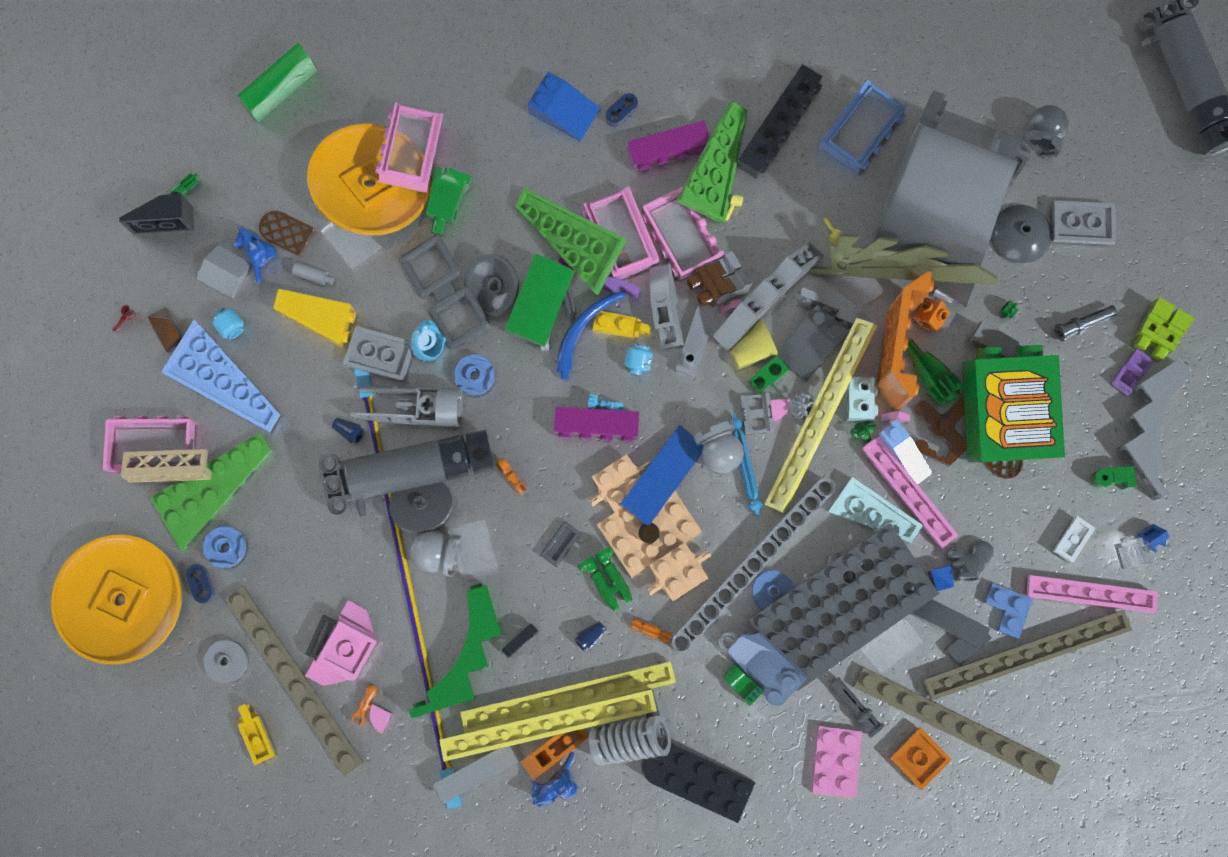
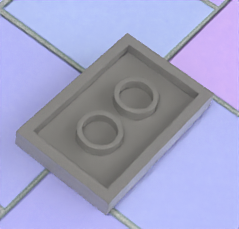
M1054 200L1052 202V242L1113 245L1116 243L1115 203Z
M355 326L343 365L404 382L413 355L411 341Z

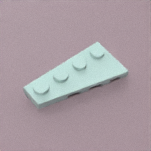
M851 477L828 510V512L876 530L887 523H891L901 539L910 543L923 526L853 477Z

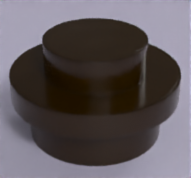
M644 523L640 526L638 535L642 542L651 544L657 541L660 531L656 524L651 523L647 526Z

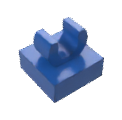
M1152 524L1137 535L1139 542L1145 544L1149 550L1155 553L1157 552L1156 547L1158 545L1165 547V540L1170 538L1167 530L1155 524Z

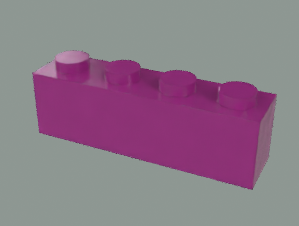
M704 120L627 141V152L633 171H645L650 166L657 164L658 166H663L672 160L677 159L681 161L687 159L690 155H701L710 136Z
M570 407L555 408L554 434L558 435L560 439H571V436H579L580 440H592V437L600 438V441L607 442L612 441L613 438L621 439V442L632 443L633 440H638V411Z

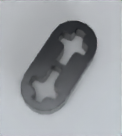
M532 623L529 624L501 651L507 658H510L539 632Z

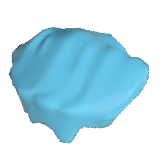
M425 319L420 323V326L415 328L411 336V348L417 360L420 359L422 363L425 361L430 362L436 360L442 353L446 337L441 334L433 321Z

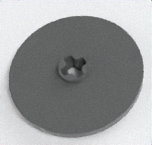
M441 482L393 493L389 503V511L392 520L399 528L411 533H423L431 531L445 522L451 513L453 499L449 488Z

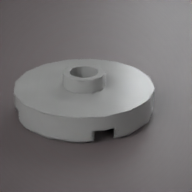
M222 640L215 642L208 648L204 655L203 665L210 679L219 683H230L243 676L247 669L248 657L244 648L239 643ZM226 657L228 659V663L224 666L222 664V659Z

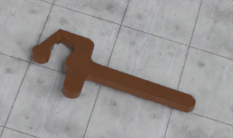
M964 395L945 414H940L927 401L917 403L915 411L930 426L932 434L937 438L943 439L951 447L946 458L944 455L938 457L936 451L930 449L925 440L920 439L915 442V445L921 455L949 467L967 450L966 439L955 429V424L965 415Z

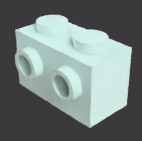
M874 377L851 378L846 389L847 422H871L875 416L877 417L878 405L875 404V396L878 394V385L874 383Z

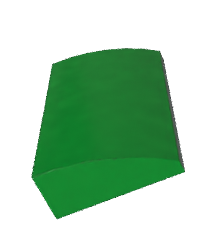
M297 43L237 96L246 111L259 122L317 72V69L303 47Z
M535 253L505 327L506 333L545 347L575 271Z

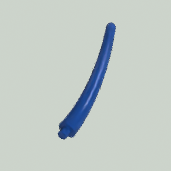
M619 291L598 300L585 309L570 325L562 339L557 355L558 365L556 372H560L561 380L569 379V371H573V351L584 327L601 310L625 298V292Z

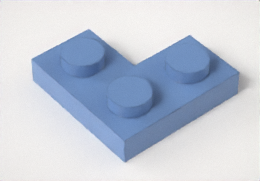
M991 583L984 604L1003 611L997 631L1015 639L1020 638L1033 599Z

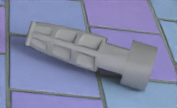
M353 385L356 391L362 393L417 396V399L398 398L396 402L397 411L416 412V416L351 413V417L356 420L460 427L463 411L462 389L419 386L358 387ZM422 392L437 393L436 398H433L429 395L423 396ZM430 402L433 407H429V410H427L424 406H427ZM423 413L427 417L435 416L436 421L421 420V415Z

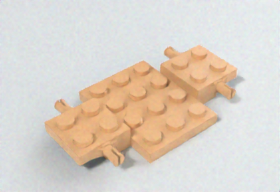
M626 454L592 476L599 493L588 500L592 506L604 500L612 509L614 514L598 523L597 526L613 548L614 553L629 576L632 578L649 567L656 578V582L646 588L647 591L653 589L649 594L652 595L662 589L673 602L708 579L702 569L701 562L711 557L707 549L695 555L686 545V542L702 531L676 491L673 492L651 522L656 524L660 531L657 541L647 544L640 540L638 531L644 523L620 503L648 468L647 466L650 465V462L647 461L640 467H637Z

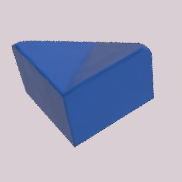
M951 566L928 571L929 579L937 591L954 587Z

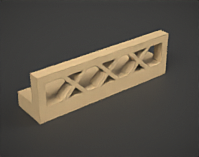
M206 449L137 451L123 453L121 477L130 483L211 480L212 472L206 467L208 456ZM201 455L200 465L191 466L188 461L194 456ZM174 456H179L182 459L176 466H170L167 463ZM153 457H159L162 460L155 467H150L147 464ZM130 458L140 459L141 462L135 468H129Z

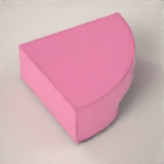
M731 300V304L722 303L719 306L720 314L733 313L741 303V300Z
M791 398L770 400V412L773 422L780 420L788 412Z
M902 411L881 414L882 422L894 423L896 420L898 422H910V414Z
M372 704L370 709L371 723L379 733H383L392 713Z

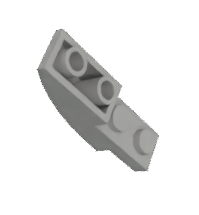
M665 264L650 268L652 314L655 329L659 330L662 349L684 345L676 308L678 299L671 265Z
M826 287L822 294L806 288H802L799 294L798 301L802 305L810 308L818 305L829 315L835 314L834 319L846 329L852 328L856 318L873 323L856 304Z

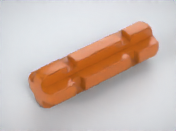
M637 618L633 619L630 626L631 629L637 632L642 631V634L654 639L659 638L664 643H669L672 636L671 632L662 631L661 628L646 622L642 623V620Z

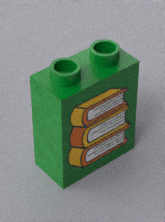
M1025 345L1016 347L1017 357L1002 358L1001 347H986L975 349L976 359L962 362L968 462L1065 457L1059 355L1043 356V345Z

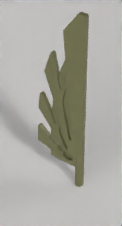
M841 234L838 246H829L832 267L813 266L812 274L904 280H916L930 271L932 272L931 279L939 282L998 284V276L978 264H945L929 259L946 257L948 255L947 251L927 245L898 252L883 250L898 243V239L884 237L878 238L865 247H852L858 240L859 235Z

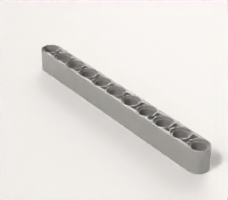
M821 478L681 627L671 639V647L674 651L679 653L687 651L833 494L835 484L830 478ZM821 483L829 487L828 493L820 491L819 485ZM810 498L815 502L813 509L805 505L806 499ZM795 513L801 517L800 524H795L791 521L792 514ZM778 529L786 531V539L778 538L776 534ZM764 544L771 545L773 549L771 555H766L762 551ZM750 559L758 562L757 570H751L748 567ZM735 575L743 576L744 584L742 586H737L734 583L733 578ZM721 590L729 592L730 599L728 601L720 600L719 592ZM710 605L715 608L716 613L714 617L705 615L704 609L706 606ZM692 621H697L701 624L699 633H693L690 630V623ZM677 637H684L687 644L684 649L676 647L675 640Z

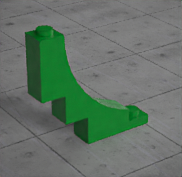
M482 583L470 586V590L466 591L470 614L467 638L462 652L448 674L437 685L427 691L430 703L426 704L424 700L412 704L413 709L409 710L411 718L475 699L468 673L488 667L481 642L502 636L487 585L482 586Z

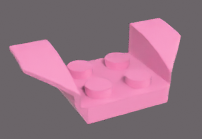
M347 600L338 616L340 619L319 656L313 660L305 674L306 677L322 686L346 680H356L377 643L367 610Z

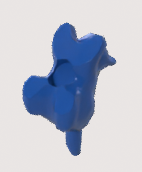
M239 225L238 230L240 232H238L235 243L232 246L245 249L249 260L253 264L256 282L259 284L262 279L261 267L276 256V249L270 243L259 240L258 234L253 230H247Z
M573 751L570 752L561 770L557 771L545 784H538L532 781L533 805H538L539 808L553 803L557 797L568 799L576 794L578 786L574 783L573 776L569 771L574 761L575 754Z

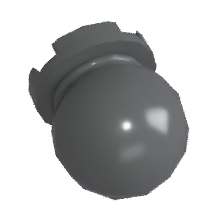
M1045 105L1036 109L1028 120L1027 132L1023 135L1022 148L1028 153H1031V150L1041 153L1040 157H1057L1059 152L1062 151L1064 144L1062 139L1065 137L1069 127V120L1065 111L1054 105Z

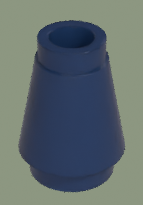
M336 418L332 423V429L349 443H358L364 435V429L361 428L360 424Z
M598 621L578 632L574 640L585 652L588 649L591 650L607 630Z

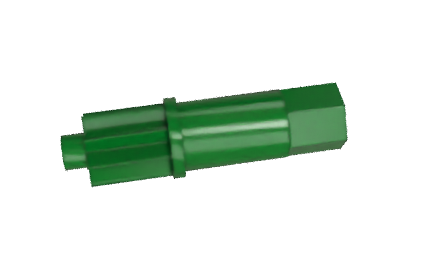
M189 173L164 195H167L169 192H179L182 195L188 193L190 189L199 183L197 179L200 176L197 173L193 175Z

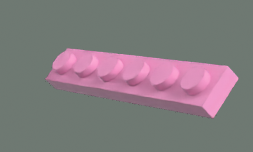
M879 436L861 449L918 522L923 525L922 527L940 549L959 536Z
M1029 575L1027 578V597L1157 613V591Z

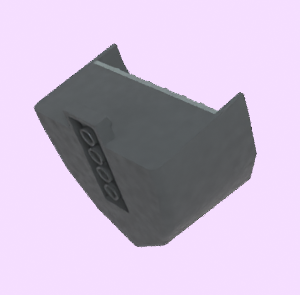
M934 90L929 97L922 116L915 125L876 223L873 241L880 237L898 239L897 244L885 248V250L897 252L927 245L948 252L946 257L929 259L945 264H978L981 266L1009 182L1019 161L1015 160V157L1023 140L945 110L948 101L944 100L946 95ZM934 281L936 287L966 308L974 283Z

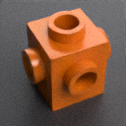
M924 298L923 303L919 306L913 318L922 329L939 332L947 320L950 311L945 306L943 300L939 298Z

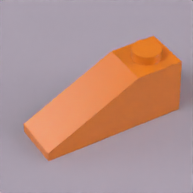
M584 729L555 735L523 759L521 764L534 780L589 738V735Z

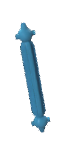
M732 414L731 421L735 426L733 435L742 443L744 451L740 469L746 494L750 499L747 507L754 511L757 516L763 503L758 500L759 493L744 432L741 430L744 423L737 418L736 414Z

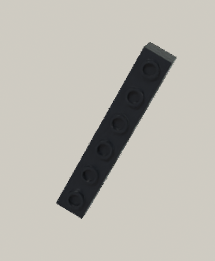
M803 64L801 65L739 157L736 167L756 179L760 173L762 175L765 174L770 165L768 161L771 157L774 159L780 151L778 146L781 142L785 143L791 134L789 132L790 128L797 126L801 119L800 113L802 110L807 111L812 103L811 97L813 94L817 96L823 86L820 84L822 75ZM798 89H804L807 93H800ZM792 104L796 109H790L787 105ZM783 120L786 124L780 125L777 121ZM772 136L775 138V140L769 141L766 139V137ZM762 152L765 156L758 157L755 153Z

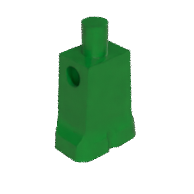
M434 166L431 172L433 182L426 215L429 219L433 220L430 233L442 236L445 223L455 224L464 195L470 189L473 179L472 176L453 168Z

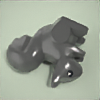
M960 540L954 544V547L947 552V558L955 561L950 565L951 568L959 569L955 582L979 580V576L984 572L985 562L989 563L994 556V549L990 543L983 540L975 541L971 546L970 553H964Z

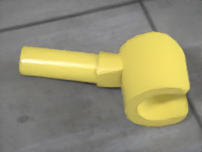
M733 195L725 221H728L734 206L741 207L743 196Z
M825 217L823 221L832 232L829 235V240L834 245H837L842 231L836 229L828 217Z

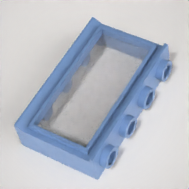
M867 79L823 136L818 147L854 173L858 174L861 169L865 171L872 161L869 159L872 154L877 155L883 147L882 141L884 139L888 140L895 131L893 129L895 124L900 125L906 117L904 112L907 106L902 105Z

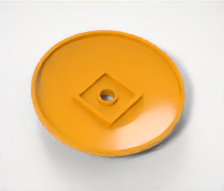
M356 124L341 128L321 141L310 158L307 182L311 198L324 217L346 231L360 235H385L393 233L412 223L421 214L428 202L431 191V175L427 193L378 182L379 174L376 173L377 162H382L383 156H380L381 145L386 144L387 141L384 138L385 126ZM396 131L388 169L420 176L425 157L412 140ZM367 180H371L375 183V185L373 187H367L365 186L364 182Z
M131 535L104 536L80 547L67 559L60 569L52 590V617L63 641L70 649L83 658L101 664L129 663L152 653L170 635L180 614L182 587L173 562L155 544ZM122 593L125 596V602L118 606L115 599L117 595Z

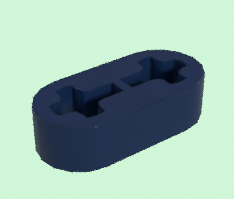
M627 93L619 98L606 111L607 124L612 127H618L637 110V97L634 94ZM633 101L632 107L630 105L625 107V102ZM618 112H620L618 114V119H611V114L616 115Z
M191 565L186 571V577L195 601L203 604L211 602L215 592L207 569L202 565ZM195 569L202 571V574L199 575L200 582L196 577L192 576L195 573ZM200 586L209 592L206 594V599L199 597V594L202 593Z

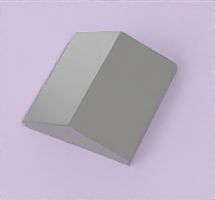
M217 245L204 258L196 279L233 299L253 264Z

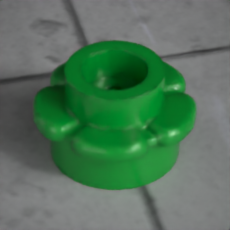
M1009 300L999 313L1003 315L1004 319L1007 317L1011 319L1019 310L1016 308L1018 303H1013Z

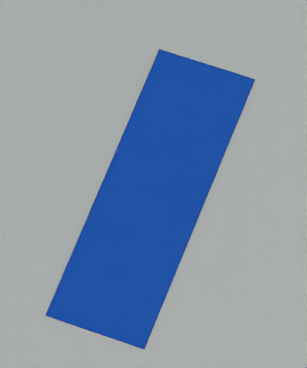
M680 425L620 503L647 526L651 524L702 454L704 445H696L694 436Z

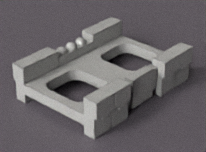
M770 393L749 396L741 395L745 435L773 432L774 423L773 418H770L769 408L771 405ZM751 398H761L762 409L751 410L748 400ZM763 418L765 429L753 430L751 420Z

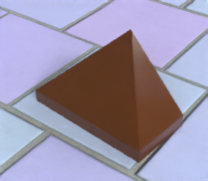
M167 307L149 315L148 319L165 351L168 352L176 348L183 337Z

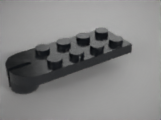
M674 744L670 745L668 755L655 757V759L662 761L661 765L647 759H641L642 774L651 784L736 823H739L756 783Z

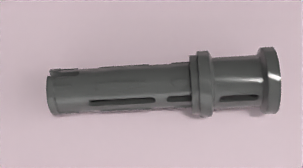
M1110 305L1081 318L1074 317L1067 323L1056 324L1054 328L1056 336L1063 342L1075 334L1081 335L1087 328L1116 318L1118 311L1114 305Z
M840 677L836 678L829 685L856 716V722L860 723L867 730L870 738L875 736L885 726L873 716L871 709L863 706Z

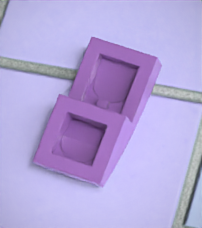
M607 277L602 287L610 294L616 293L619 290L623 291L635 301L641 295V289L637 286L613 277Z
M1137 348L1110 384L1128 396L1132 393L1140 379L1146 375L1154 360Z

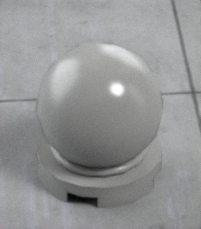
M725 421L711 426V431L702 435V432L694 435L693 438L696 445H704L702 457L710 470L716 473H730L741 464L744 456L743 445L737 437L731 434L735 430L732 421Z
M435 530L419 533L413 539L410 546L412 562L418 569L425 572H437L442 569L444 576L453 578L455 571H452L453 565H458L462 545L458 544V542L462 540V536L453 534L448 540L444 534Z

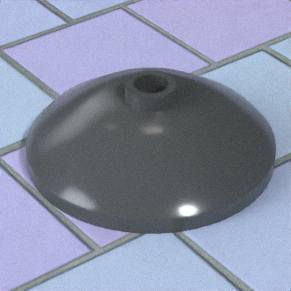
M1013 205L998 214L991 235V241L995 250L1004 259L1016 264H1029L1040 259L1048 251L1052 242V229L1047 218L1039 210L1027 205ZM1023 227H1026L1028 232H1024Z
M486 254L476 258L469 265L464 276L463 285L471 288L486 316H498L507 312L517 299L519 291L517 272L513 265L500 255Z

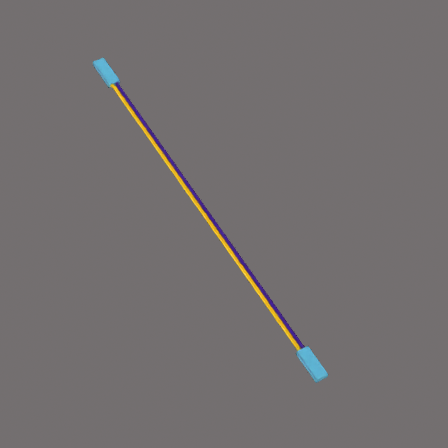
M354 369L358 387L372 386L370 373ZM359 392L360 398L364 400L366 413H375L372 401L374 393ZM368 420L375 453L383 452L377 421ZM390 493L384 495L427 695V691L434 686L400 528L392 520L389 511V503L393 495ZM439 710L430 714L442 766L440 771L442 780L453 774L455 770L454 767H451L449 760L443 761L440 739H444ZM460 795L446 802L447 809L462 806Z

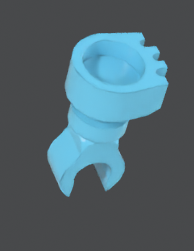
M589 395L587 409L623 410V403L605 402V399L599 401L597 400L598 395Z

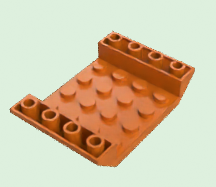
M930 271L904 287L886 312L876 384L878 385V394L892 412L904 408L913 399L914 395L917 396L919 391V383L916 382L917 376L900 373V371L903 372L905 366V359H902V355L908 345V338H905L906 330H909L911 325V317H908V314L911 315L915 309H918L919 304H922L924 298L928 297L929 292L933 291L934 279H931L932 272Z

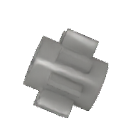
M801 393L800 396H793L789 402L790 413L794 414L793 417L800 420L803 417L807 418L814 405V400L805 393Z

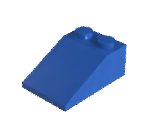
M549 71L528 102L530 115L580 142L600 111V107L568 82Z

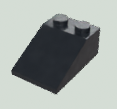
M169 192L167 195H160L119 217V222L133 235L194 231V207L179 192Z

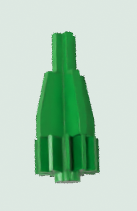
M910 338L906 351L915 362L913 366L930 395L939 405L955 400L959 396V390L963 389L964 384L942 361L929 351L923 352L914 340Z

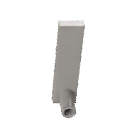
M698 303L675 372L695 378L720 304L712 308L710 304L701 307Z

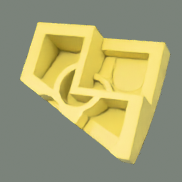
M763 320L759 321L731 350L737 370L750 367L759 361L778 354Z

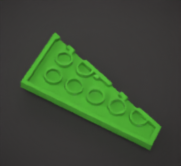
M735 102L728 103L676 200L718 223H724L726 220L748 112L747 109Z
M524 188L515 205L517 209L546 238L569 266L588 284L591 290L599 295L627 240Z
M263 433L256 434L209 462L206 467L212 472L211 480L177 481L150 497L181 552L188 547L187 545L194 537L199 535L201 529L208 521L212 520L233 496L232 494L246 482L248 476L270 455L272 449Z

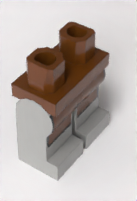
M733 251L725 254V257L697 268L696 274L688 278L687 284L692 291L701 288L702 292L697 294L696 297L701 307L710 304L713 308L720 303L748 293L752 282L744 269L741 268V264Z

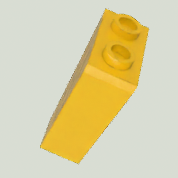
M278 289L273 307L278 314L340 348H344L345 344L350 340V324L354 323L356 312L351 304Z

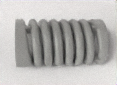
M660 715L649 717L648 719L642 718L641 720L619 722L618 724L595 726L589 734L590 753L594 762L599 766L666 756L670 751L671 738L669 728L665 719Z

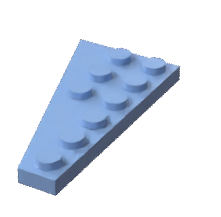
M193 320L163 368L162 373L262 429L271 432L280 417V413L198 322Z

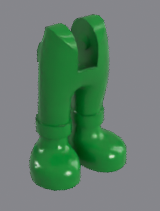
M609 546L595 554V557L602 565L611 585L608 584L603 573L598 569L593 556L578 564L577 567L579 571L588 572L591 575L590 578L594 582L600 596L608 607L615 612L620 607L613 594L619 591L627 604L633 600L626 581L616 569L614 562L611 563V556L614 550Z

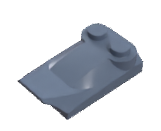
M760 631L752 635L742 634L727 650L731 661L764 691L766 700L771 705L778 707L782 705L808 677L802 669Z

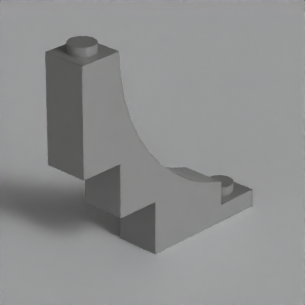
M809 242L787 256L774 273L765 278L751 296L742 301L713 335L717 343L726 350L736 345L757 320L788 289L801 279L812 266L820 262L824 255Z
M1182 358L1172 362L1134 388L1145 404L1126 417V420L1137 436L1117 448L1129 466H1134L1136 476L1153 500L1163 498L1169 494L1164 481L1157 477L1158 474L1166 470L1160 449V427L1163 414L1171 397L1193 375L1189 364L1183 361Z

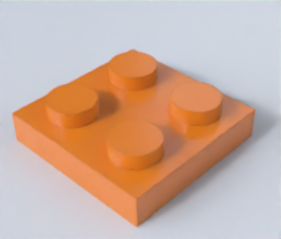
M921 727L889 757L921 791L952 760Z

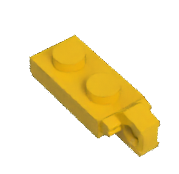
M600 311L595 315L592 331L633 339L638 338L639 334L649 336L651 325L641 323V319L637 317Z
M249 703L239 706L238 710L242 718L238 719V727L253 764L257 765L277 756L258 712H253Z

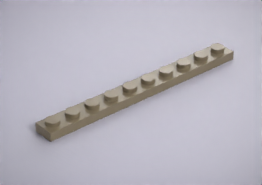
M241 587L225 599L343 775L347 776L364 763L246 588Z
M1120 610L923 679L930 700H935L1132 631L1125 610Z
M863 667L861 668L853 685L854 688L1029 775L1053 785L1061 766L1060 764Z

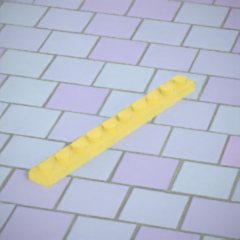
M856 318L767 497L766 506L785 514L877 328L874 323Z
M667 662L460 713L464 732L469 733L676 683L672 664Z
M651 689L440 739L443 761L656 712L657 708L653 691Z

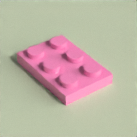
M823 726L817 727L811 792L856 798L862 731Z

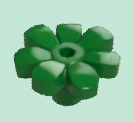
M874 421L864 422L863 425L857 423L854 425L855 428L850 431L853 438L861 437L864 443H868L872 440L870 433L875 432L876 424Z

